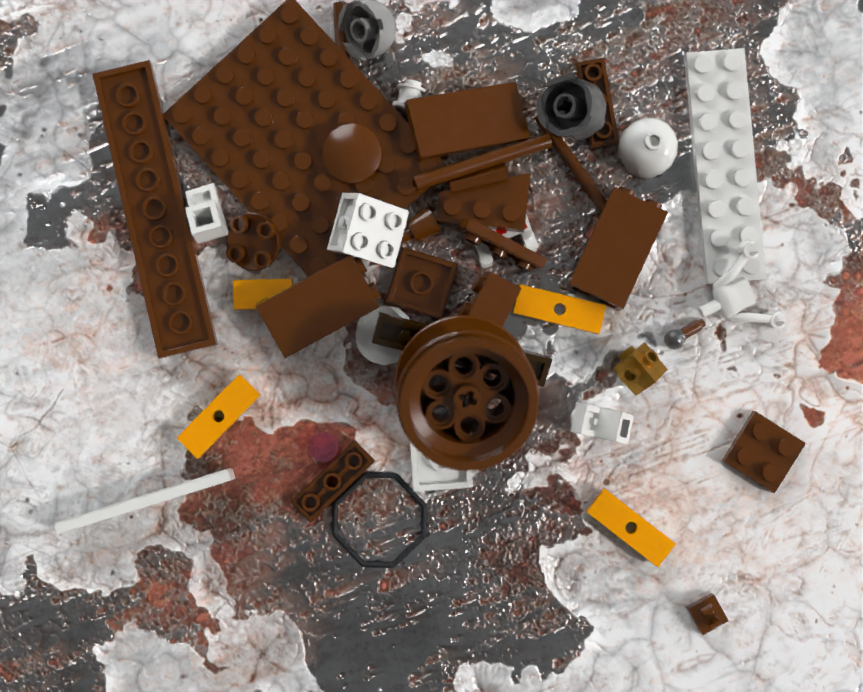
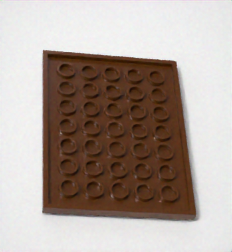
M286 0L163 113L165 119L249 212L263 214L274 223L279 233L280 246L307 276L316 273L346 255L327 250L342 193H360L406 210L430 188L416 191L412 183V177L447 166L440 157L418 160L409 123L296 0ZM354 123L367 127L376 135L381 146L382 160L372 176L362 182L348 184L339 181L329 173L324 164L322 151L325 140L333 130L341 125Z

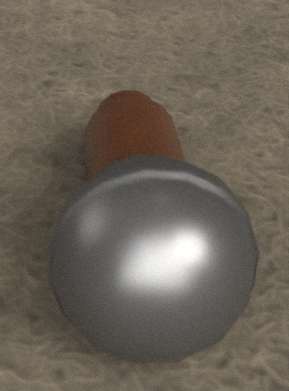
M699 319L681 329L669 330L664 336V343L673 350L681 348L687 338L698 333L706 326L705 321Z

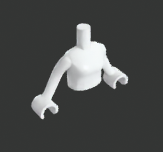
M744 240L739 243L737 248L740 255L738 260L713 284L714 289L712 293L714 300L698 307V311L703 318L719 311L720 315L727 321L765 323L769 327L782 329L785 326V322L778 321L774 324V318L781 314L780 311L769 310L766 314L739 313L741 310L756 303L748 280L744 276L733 280L749 258L754 259L759 255V252H750L748 254L747 247L753 244L754 241Z

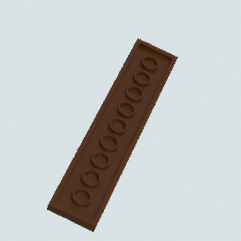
M150 60L93 73L158 358H167L216 346L218 341L194 239L185 210L186 205L166 120L163 116L164 111L153 65Z

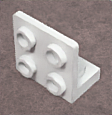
M342 193L327 250L338 254L352 255L393 268L409 211L360 193Z

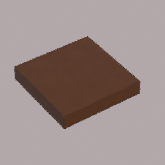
M402 247L385 304L437 320L442 319L458 263Z

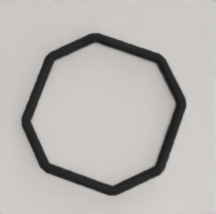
M365 472L333 502L332 535L360 566L366 568H393L425 539L427 535V505L399 474L394 472ZM366 478H394L421 506V535L393 562H365L338 534V505Z

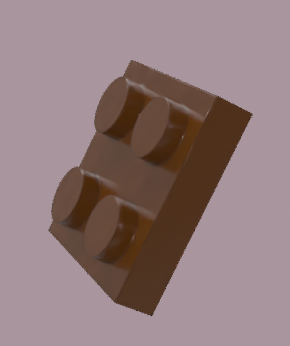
M752 411L721 461L769 492L775 493L806 443L757 411Z

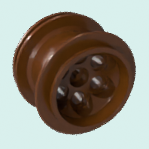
M470 315L450 316L439 319L422 328L404 347L396 366L394 380L397 413L405 435L423 456L449 469L475 471L486 469L505 461L515 454L527 441L538 415V382L522 347L505 328L482 317ZM460 357L471 359L469 365L463 368L455 366V362ZM489 369L499 371L494 379H485L483 375ZM434 375L445 377V381L440 385H432L429 382ZM468 391H471L473 398L467 397L463 401L461 394H467ZM491 399L501 400L494 409L486 407V404ZM438 405L448 407L444 414L438 415L432 412L435 406ZM465 417L476 418L473 421L461 422Z

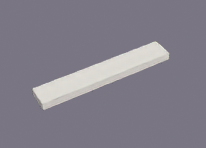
M231 468L56 522L54 524L56 535L236 479L234 471Z

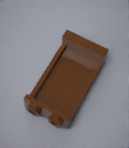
M614 187L610 191L606 204L574 273L570 276L566 285L567 288L617 311L624 309L668 214L667 211L662 209L660 203L651 199L641 200L635 197L636 193L625 187H619V189Z
M345 255V257L305 279L256 303L257 311L284 358L380 308L377 300L381 298V295L374 282L368 284L363 274L367 272V269L361 258Z

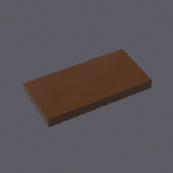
M516 82L407 99L404 102L418 160L522 142L530 138Z

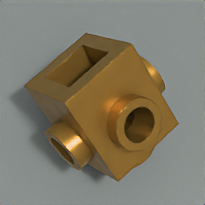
M645 342L636 349L631 345L618 356L621 361L613 368L620 380L628 386L635 396L656 383L668 370L660 361L657 353L650 349Z

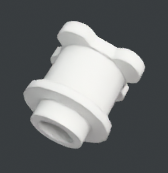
M405 79L404 83L397 85L399 89L398 99L393 101L392 106L398 112L406 113L404 102L407 99L422 97V95H425L426 90L421 87L420 82Z

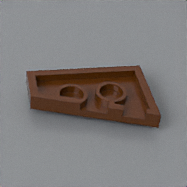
M531 173L509 177L505 181L451 192V190L439 192L437 223L459 226L462 219L471 218L493 230L524 233Z

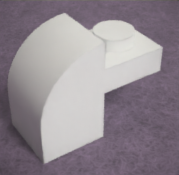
M214 183L185 191L189 205L185 210L191 234L197 243L200 244L227 236V221L223 215Z
M576 402V407L570 417V432L628 444L634 415Z

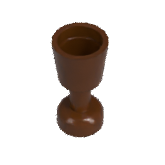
M428 207L406 222L408 228L404 229L400 245L412 238L419 242L442 232Z

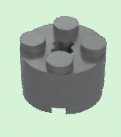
M562 75L549 81L545 86L547 88L543 95L539 96L537 102L539 121L545 129L554 135L571 140H582L592 136L605 124L606 102L604 95L597 85L571 75Z

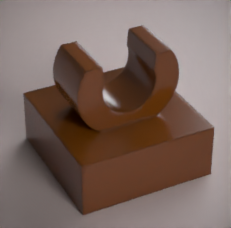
M713 593L686 606L701 635H705L729 621Z

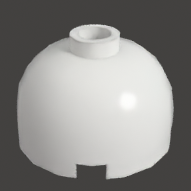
M644 118L635 121L625 129L619 140L617 153L625 166L624 168L629 173L638 178L650 179L662 174L671 167L677 156L678 141L675 132L667 123L656 118Z

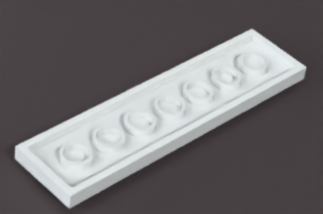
M744 48L686 52L684 64L705 285L714 284L734 265L740 257L737 250L738 245L744 240L754 241L753 244L747 247V253L759 252V255L754 259L749 258L733 280L744 276L748 282L765 280L766 269Z

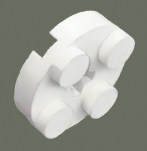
M380 306V308L360 318L356 328L357 347L361 354L373 363L381 365L398 363L402 353L401 350L372 343L379 312L409 319V317L398 308Z

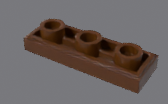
M600 58L576 62L574 65L576 77L597 85L604 95L606 102L605 124L600 130L587 138L589 150L616 146L619 144V137L605 59Z
M471 218L462 219L458 227L459 231L465 234L463 238L466 241L477 246L483 243L491 247L489 250L491 254L505 259L506 256L516 261L514 265L526 272H531L532 269L543 268L547 261V258Z
M355 439L290 502L311 523L376 460ZM329 476H335L338 479L337 486L332 487L328 484Z

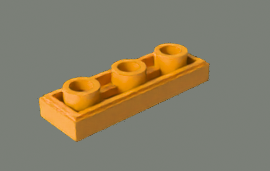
M522 284L519 285L522 289L515 301L512 314L597 335L600 334L606 305ZM555 305L563 307L564 312L562 315L554 312Z
M239 374L189 424L177 439L199 459L262 394ZM218 411L224 413V419L221 422L216 419Z
M605 488L600 491L586 510L588 514L656 567L661 565L676 545L675 542ZM629 522L634 523V529L631 532H627L625 529Z

